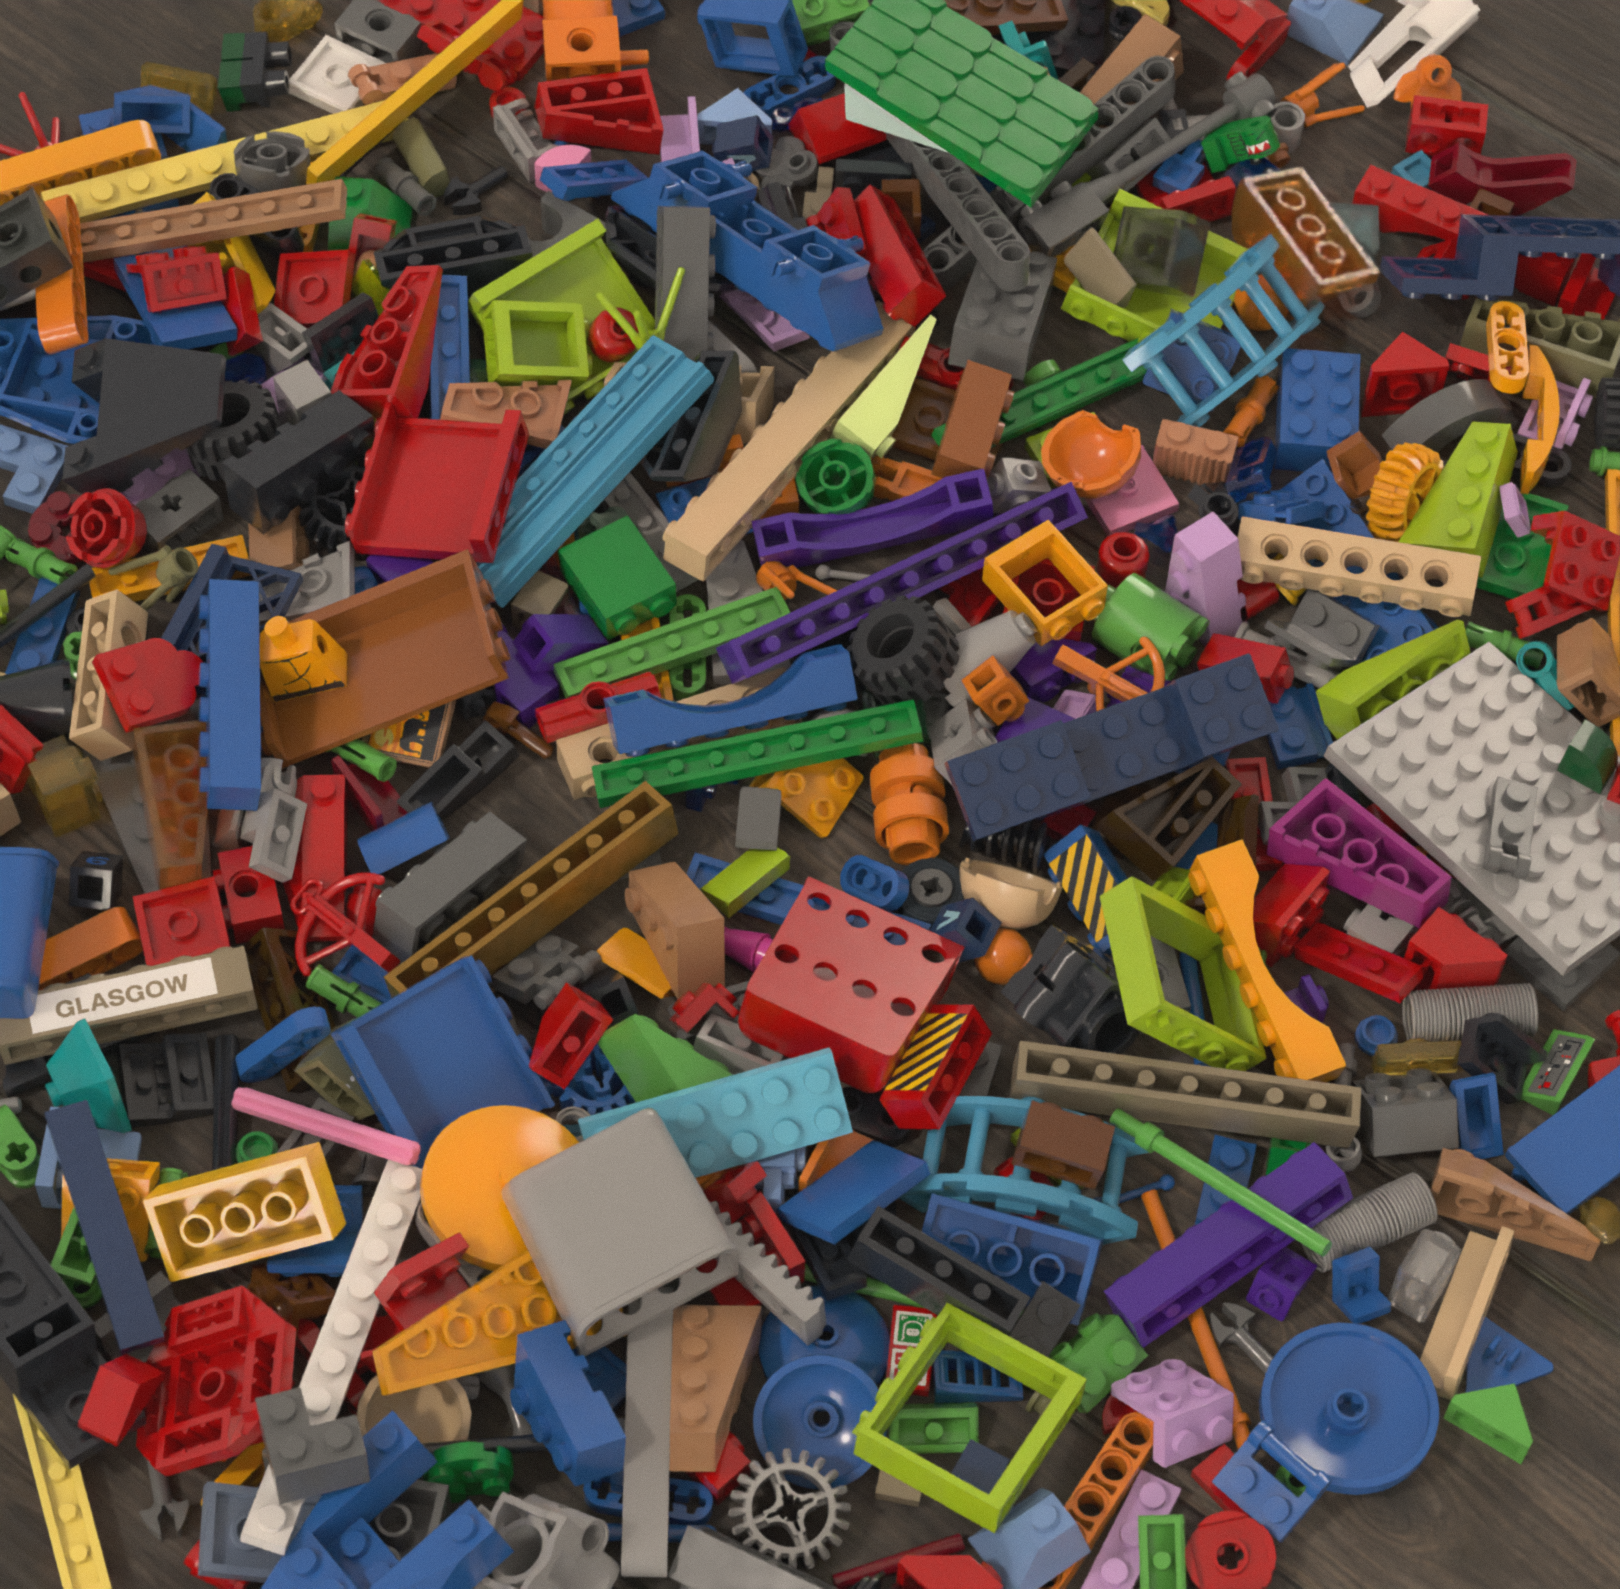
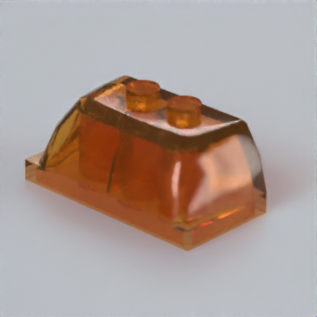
M1303 167L1241 179L1236 190L1232 209L1233 238L1239 245L1249 249L1269 234H1272L1280 245L1272 255L1275 259L1273 264L1306 309L1313 307L1319 302L1324 304L1345 294L1351 288L1376 282L1380 271Z

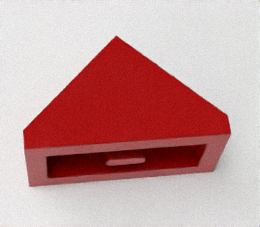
M124 1354L101 1365L79 1419L78 1427L118 1447L164 1380L165 1372L128 1354Z

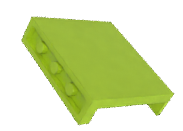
M1119 189L1098 234L1136 282V287L1129 304L1121 308L1087 292L1075 278L1073 284L1068 289L1061 309L1070 313L1076 319L1085 320L1104 329L1110 335L1121 337L1129 342L1139 338V343L1166 323L1171 308L1185 313L1191 308L1188 304L1214 283L1218 285L1227 278L1224 273L1248 249ZM1235 292L1231 296H1229L1232 303L1234 301ZM1211 312L1201 320L1218 328H1221L1223 324L1219 316H1213Z
M598 218L476 291L468 299V309L482 330V314L493 300L582 303L583 316L587 317L590 325L600 312L606 310L596 297L598 292H603L615 307L626 309L632 314L635 311H640L647 330H655V320L602 241L601 237L606 232V229ZM510 321L514 365L570 367L566 323ZM587 340V354H591L593 361L592 373L581 386L569 391L564 415L576 407L573 403L574 400L582 395H585L588 400L604 388V379L615 363L597 358L591 352ZM635 348L628 357L620 362H628L638 352V348Z

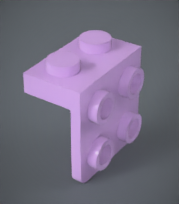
M1164 1360L1159 1365L1141 1372L1131 1373L1126 1378L1111 1384V1394L1154 1421L1153 1461L1164 1468L1232 1440L1234 1393L1217 1384L1213 1379L1192 1369L1181 1360Z

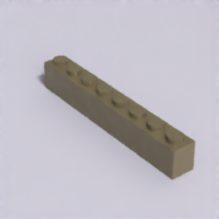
M1027 1041L1019 1042L1012 1066L1010 1098L1022 1100L1024 1097H1037L1045 1102L1054 1103L1061 1108L1111 1116L1116 1109L1120 1108L1139 1120L1307 1143L1315 1142L1316 1144L1343 1148L1350 1147L1360 1127L1361 1087Z

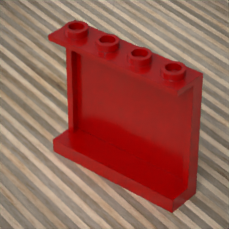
M386 402L382 416L378 417L375 422V439L372 449H368L365 455V472L362 481H358L355 487L353 511L347 515L345 520V533L347 537H350L356 553L442 560L468 549L475 562L493 563L529 438V431L521 410L506 409L502 424L397 417L392 402Z

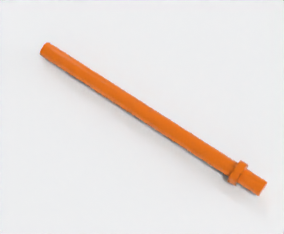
M1150 1190L1143 1193L1141 1198L1162 1250L1174 1242L1176 1238L1157 1190ZM1201 1306L1187 1316L1210 1378L1234 1393L1232 1435L1239 1449L1251 1433L1248 1427L1251 1424L1248 1413L1242 1412Z

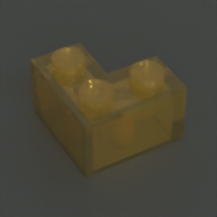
M64 735L42 743L44 745L43 749L37 751L35 756L37 761L28 764L30 775L27 782L55 838L101 819L97 803L103 801V797L96 783L98 777L89 757L83 758L78 746L75 747L73 745L70 747Z

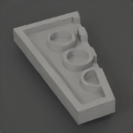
M743 540L737 543L706 578L708 610L762 592V588L756 582V572ZM718 653L712 654L713 684H731L732 682ZM787 659L751 677L785 667L787 670L791 666L790 661Z

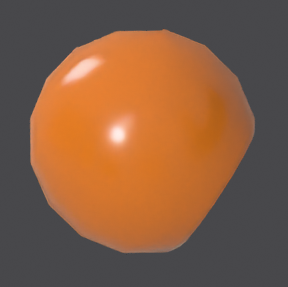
M1082 410L1061 420L1047 434L1041 448L1042 465L1057 487L1072 482L1078 497L1091 500L1115 494L1134 476L1141 460L1140 432L1137 428L1125 424L1122 426V430H1113L1104 425L1097 415Z

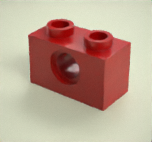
M253 846L217 853L221 869L212 870L218 884L219 893H226L228 904L222 905L227 930L233 929L236 944L248 942L262 927L285 930L275 879L249 868ZM244 892H255L250 897H240Z

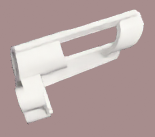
M1395 0L1405 5V7L1349 65L1351 79L1366 107L1379 104L1396 88L1398 81L1405 73L1416 70V66L1421 59L1428 55H1440L1478 20L1480 8L1474 5L1472 0ZM1413 40L1426 44L1391 77L1383 82L1377 69L1407 41Z

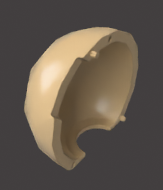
M967 857L960 865L959 876L964 899L973 897L1002 922L999 928L1005 927L1021 930L1038 925L1053 911L1062 890L1061 882L1057 881L1055 883L1034 873L1007 865L982 860H970Z
M376 1375L370 1380L359 1399L357 1419L362 1437L392 1410L422 1443L466 1440L469 1436L471 1409L466 1391L456 1378L382 1396L378 1376Z

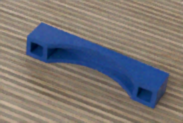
M839 644L801 653L793 664L771 684L749 696L731 702L712 705L682 704L660 698L642 689L604 698L613 746L619 754L625 753L627 757H635L650 752L649 747L665 744L668 748L680 747L690 742L689 738L705 735V738H718L729 734V729L744 726L745 729H757L767 726L769 724L768 720L784 717L785 720L801 719L808 715L807 711L823 708L824 711L840 710L847 706V702L857 700L858 698L849 652Z

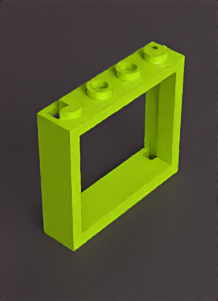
M1133 876L1100 895L1128 1025L1211 1067L1246 1072V1070L1267 1059L1263 1043L1257 1031V1017L1253 1008L1249 1009L1244 1004L1239 987L1241 982L1235 970L1231 971L1226 965L1222 953V948L1224 947L1218 932L1213 933L1205 915ZM1150 935L1200 961L1214 1025L1164 999Z
M946 1303L937 1318L932 1317L931 1320H926L920 1332V1338L922 1339L916 1348L909 1346L905 1350L897 1367L900 1371L892 1380L887 1377L876 1394L875 1401L877 1404L872 1411L864 1410L860 1414L859 1423L852 1431V1434L857 1436L853 1454L995 1534L1081 1404L1087 1379L957 1307ZM947 1342L1051 1399V1402L989 1495L883 1436Z

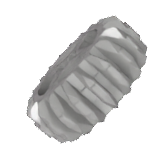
M786 1448L782 1454L783 1463L777 1464L774 1454L768 1452L765 1454L768 1468L764 1470L754 1460L750 1463L749 1467L756 1477L751 1479L747 1475H739L737 1481L747 1489L746 1493L739 1490L731 1492L730 1498L735 1502L743 1503V1507L729 1509V1518H743L744 1522L734 1526L732 1533L734 1536L748 1533L749 1538L744 1540L742 1544L751 1548L756 1544L760 1548L758 1551L761 1554H770L779 1561L781 1558L788 1559V1565L796 1569L797 1558L802 1557L808 1570L813 1569L815 1566L811 1555L813 1552L816 1551L819 1557L826 1561L830 1558V1553L823 1544L828 1542L834 1547H840L842 1544V1539L832 1532L833 1528L840 1531L848 1530L849 1522L837 1518V1514L850 1512L851 1504L836 1502V1498L842 1497L847 1493V1487L840 1485L833 1489L831 1488L830 1484L837 1479L839 1473L834 1469L823 1477L819 1473L825 1464V1459L822 1457L818 1458L813 1468L806 1465L809 1458L808 1451L802 1450L799 1456V1463L791 1462V1450ZM784 1475L803 1477L812 1482L820 1492L815 1494L812 1492L805 1495L797 1494L790 1488ZM771 1479L776 1502L771 1508L763 1511L762 1514L753 1517V1499L760 1487ZM782 1491L786 1500H793L792 1505L795 1502L800 1506L803 1505V1508L796 1515L798 1532L793 1521H786L787 1516L784 1520L779 1515L776 1516L783 1507L784 1496ZM826 1504V1524L821 1533L809 1542L806 1536L804 1518L810 1512L815 1511L817 1507ZM775 1526L783 1527L788 1531L791 1539L794 1540L796 1547H784L774 1544L766 1539L759 1530L765 1527L767 1529Z

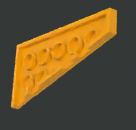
M528 1249L372 1351L382 1396L514 1364L516 1362L518 1334L562 1321ZM601 1319L589 1328L586 1335L592 1336L599 1332L602 1325ZM568 1335L567 1342L571 1349H575L576 1347L570 1335Z

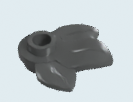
M791 136L780 137L777 141L776 149H772L770 167L754 170V172L764 177L759 186V191L763 190L767 184L780 182L784 186H789L790 190L795 185H808L816 179L819 163L813 152L805 149L804 143L800 139Z

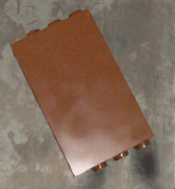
M468 549L288 621L291 624L308 619L315 620L348 654L347 686L275 703L260 669V725L263 726L264 731L260 733L261 746L267 756L273 755L276 759L283 760V769L509 679L505 662L511 660L510 654L503 638L498 637V632L503 631V626L495 608H491L490 603L496 601L489 581L483 578L482 572Z

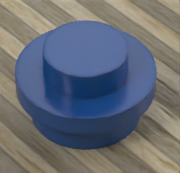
M1380 1015L1370 1016L1362 1020L1355 1032V1041L1360 1050L1374 1057L1385 1056L1392 1052L1398 1040L1397 1030L1388 1018Z

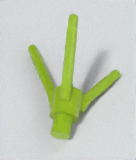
M679 267L676 272L658 327L655 330H647L641 312L635 311L633 316L639 331L637 333L603 292L596 294L597 299L630 337L638 351L653 335L664 341L665 331L685 269Z

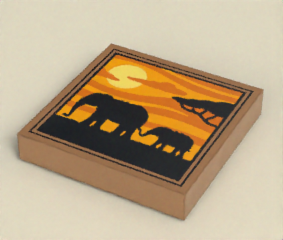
M456 700L363 736L362 741L385 755L393 757L397 763L429 769L445 752Z

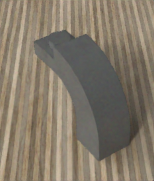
M1475 379L1451 385L1423 399L1400 416L1382 436L1392 451L1397 444L1403 445L1407 442L1425 445L1427 448H1431V450L1438 453L1448 443L1465 434L1472 422L1511 424L1512 429L1519 422L1511 412L1512 405L1505 396L1497 393L1488 380Z

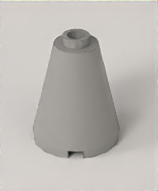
M1010 610L955 634L960 648L957 651L959 660L958 664L952 666L955 670L952 677L946 678L943 682L946 689L950 692L945 699L953 707H956L966 698L976 709L980 707L972 700L961 680L992 655L1009 673L1034 645V633L1037 632L1030 617L1024 612L1018 614Z

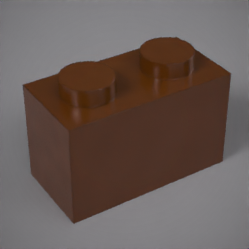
M1032 1100L1022 1122L1011 1164L1095 1190L1105 1169L1115 1126L1106 1124L1095 1116H1081L1062 1110L1060 1106L1054 1103H1039Z

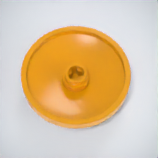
M505 1105L490 1106L471 1111L459 1117L437 1136L426 1156L421 1173V1203L430 1227L440 1241L460 1232L469 1245L461 1259L490 1271L497 1270L527 1250L502 1198L501 1193L504 1185L516 1175L579 1143V1141L554 1119L528 1108Z

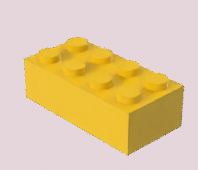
M320 1142L158 1185L142 1200L170 1282L333 1240L347 1224Z

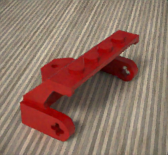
M1179 0L1235 41L1237 47L1241 50H1244L1258 35L1256 40L1233 64L1227 74L1226 81L1238 72H1242L1246 78L1255 74L1285 43L1292 23L1286 19L1287 14L1269 0Z

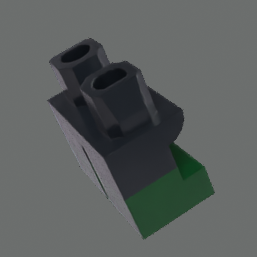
M267 32L223 34L218 90L227 112L241 111L242 103L257 101L263 107H270L271 96L289 95L290 81L287 70H274L276 67L292 66L293 54L289 42H270Z

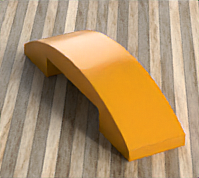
M1538 345L1529 346V374L1522 389V399L1538 400L1537 440L1527 439L1521 459V494H1528L1540 479L1546 467L1559 423L1560 410L1557 384L1552 369Z

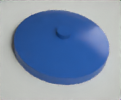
M1330 1323L1310 1328L1289 1340L1274 1356L1266 1371L1260 1391L1259 1412L1261 1421L1264 1420L1273 1427V1434L1317 1473L1323 1471L1333 1480L1327 1489L1330 1492L1349 1495L1370 1494L1399 1484L1422 1464L1431 1448L1438 1428L1439 1403L1437 1392L1423 1363L1398 1339L1366 1325Z

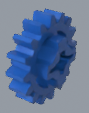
M598 1044L592 1049L565 1089L554 1083L552 1084L553 1096L560 1097L559 1104L561 1110L567 1107H579L591 1116L626 1106V1103H636ZM592 1070H595L596 1076L599 1077L600 1081L603 1083V1088H601L599 1082L596 1081L595 1077L592 1074ZM616 1090H620L616 1095L613 1096Z

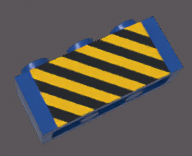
M1079 825L1043 855L1050 865L1048 869L1049 876L1055 883L1057 881L1061 882L1062 889L1065 890L1070 898L1067 904L1071 912L1077 919L1084 921L1090 931L1087 937L1091 945L1098 948L1103 954L1112 956L1100 895L1128 878L1100 833L1086 826Z

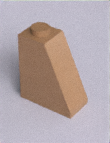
M1590 618L1557 635L1558 690L1591 723L1600 727L1620 717V667L1611 637L1593 618Z

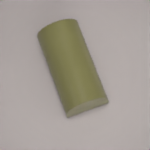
M413 117L404 121L393 133L394 143L410 171L418 177V183L429 193L433 194L435 198L444 195L450 183L444 163L418 118Z

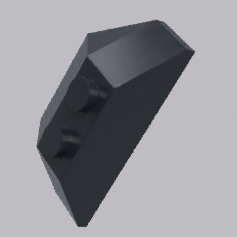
M608 206L606 210V246L618 265L630 273L629 278L633 282L641 286L650 287L656 291L657 233L640 218L628 214L624 207ZM715 272L714 277L709 278L708 293H713L714 297L738 290L733 282L720 273Z
M481 215L404 229L383 248H379L374 252L381 286L391 290L406 266L440 265L443 269L442 275L467 276L468 296H472L476 291L533 258L524 225L517 223L512 225L503 220Z
M735 350L701 351L694 358L696 363L698 361L703 363L711 372L714 382L640 460L652 481L687 482L717 474L742 413L739 355Z

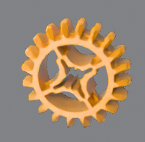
M1407 442L1403 445L1397 444L1393 451L1390 450L1387 453L1386 461L1380 463V470L1377 475H1374L1375 481L1372 488L1369 489L1371 495L1367 502L1369 511L1366 514V520L1369 521L1368 528L1375 539L1399 542L1442 472L1444 465L1443 461L1440 460L1439 453L1434 452L1425 445Z

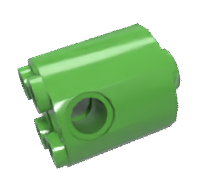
M1132 573L1117 589L1112 585H1108L1105 607L1094 618L1092 640L1123 660L1143 649L1139 640L1141 637L1146 636L1160 653L1165 669V679L1172 681L1178 670V665L1185 669L1195 657L1197 648L1193 644L1206 631L1210 620L1139 574ZM1149 655L1130 664L1137 669L1154 675Z

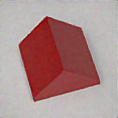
M845 93L798 109L788 124L792 135L804 143L806 150L813 152L819 164L887 140L886 133L846 120Z
M1402 331L1371 365L1360 411L1361 416L1372 417L1404 414L1423 399L1442 390L1449 369L1448 360Z

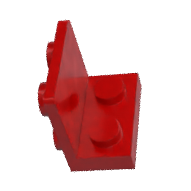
M1205 163L1202 164L1204 166L1203 177L1196 187L1174 191L1169 194L1154 187L1153 176L1158 169L1150 171L1134 185L1141 199L1196 225H1202L1230 216L1236 189L1230 176L1214 180Z
M205 246L173 249L174 256L172 257L168 256V252L140 254L135 256L137 263L126 264L127 272L141 273L148 312L227 299L219 253L206 252Z
M1565 510L1533 516L1530 531L1545 537V542L1552 545L1544 586L1595 610L1607 611L1620 557V536Z
M760 1191L746 1200V1217L737 1222L742 1226L743 1235L747 1233L753 1235L754 1246L762 1243L765 1246L766 1256L774 1254L777 1258L778 1267L786 1265L789 1271V1278L797 1275L802 1284L805 1277V1260ZM713 1258L696 1267V1269L701 1273H710L715 1269L717 1261ZM734 1277L709 1290L717 1305H762Z
M460 1232L391 1268L374 1291V1294L401 1332L469 1288L458 1272V1269L461 1267L459 1260L469 1248L468 1243Z

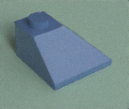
M1293 0L1288 11L1287 19L1292 23L1287 36L1348 65L1382 21L1384 14L1356 0Z
M1040 1488L1011 1508L995 1534L983 1528L968 1538L970 1544L982 1560L993 1567L999 1574L1004 1589H1038L1091 1552L1075 1520L1057 1497L1044 1488Z

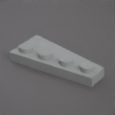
M350 541L336 546L338 551L322 558L315 554L303 559L304 565L290 570L301 573L303 582L285 615L287 621L355 595V550ZM277 581L263 587L267 598L283 592L287 583ZM259 592V602H260V601L263 600V598H262V596H261V594H260V592ZM268 610L259 613V626L268 622L271 616Z

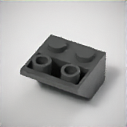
M1417 1068L1407 1071L1406 1075L1390 1077V1075L1385 1073H1372L1366 1075L1363 1080L1352 1081V1086L1361 1087L1360 1125L1364 1143L1374 1157L1441 1150L1443 1148H1458L1457 1099L1436 1072Z

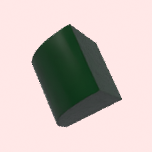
M1584 720L1570 742L1557 771L1601 794L1618 765L1616 747L1603 730L1593 723Z

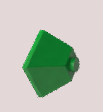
M335 176V180L342 179L347 187L345 219L329 221L328 251L349 250L354 217L359 213L396 220L394 237L404 229L411 227L413 208L402 198L373 179Z

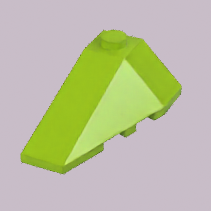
M1457 619L1348 668L1319 688L1316 694L1323 721L1338 740L1469 655L1471 652L1464 622Z

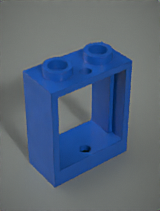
M705 0L699 6L697 13L698 23L703 29L707 48L711 52L717 68L796 76L808 52V47L792 0ZM731 22L765 26L769 39L735 36Z

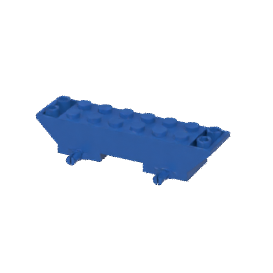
M699 151L653 165L650 178L612 193V200L624 207L628 214L636 216L649 224L656 233L657 206H703L710 208V215H714L716 220L715 238L709 239V254H713L715 257V272L720 273L733 282L737 289L747 292L761 301L766 309L775 311L790 321L791 326L809 334L823 348L834 352L882 335L884 328L866 277L871 263L856 254V252H860L863 249L864 243L862 238H858L856 235L848 239H838L828 235L815 225L797 230L754 201L758 187L744 178L749 177L752 173V167L747 161L737 164H726L715 159L705 151Z

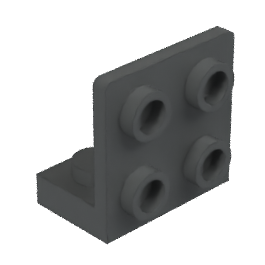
M1308 589L1291 622L1268 620L1264 628L1275 634L1273 640L1281 646L1290 650L1298 647L1308 653L1305 659L1313 665L1325 670L1330 666L1341 671L1343 667H1353L1360 664L1380 626L1330 596L1323 595L1318 590Z

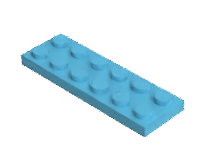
M830 1047L578 1119L583 1140L643 1109L652 1108L656 1110L695 1178L853 1133Z

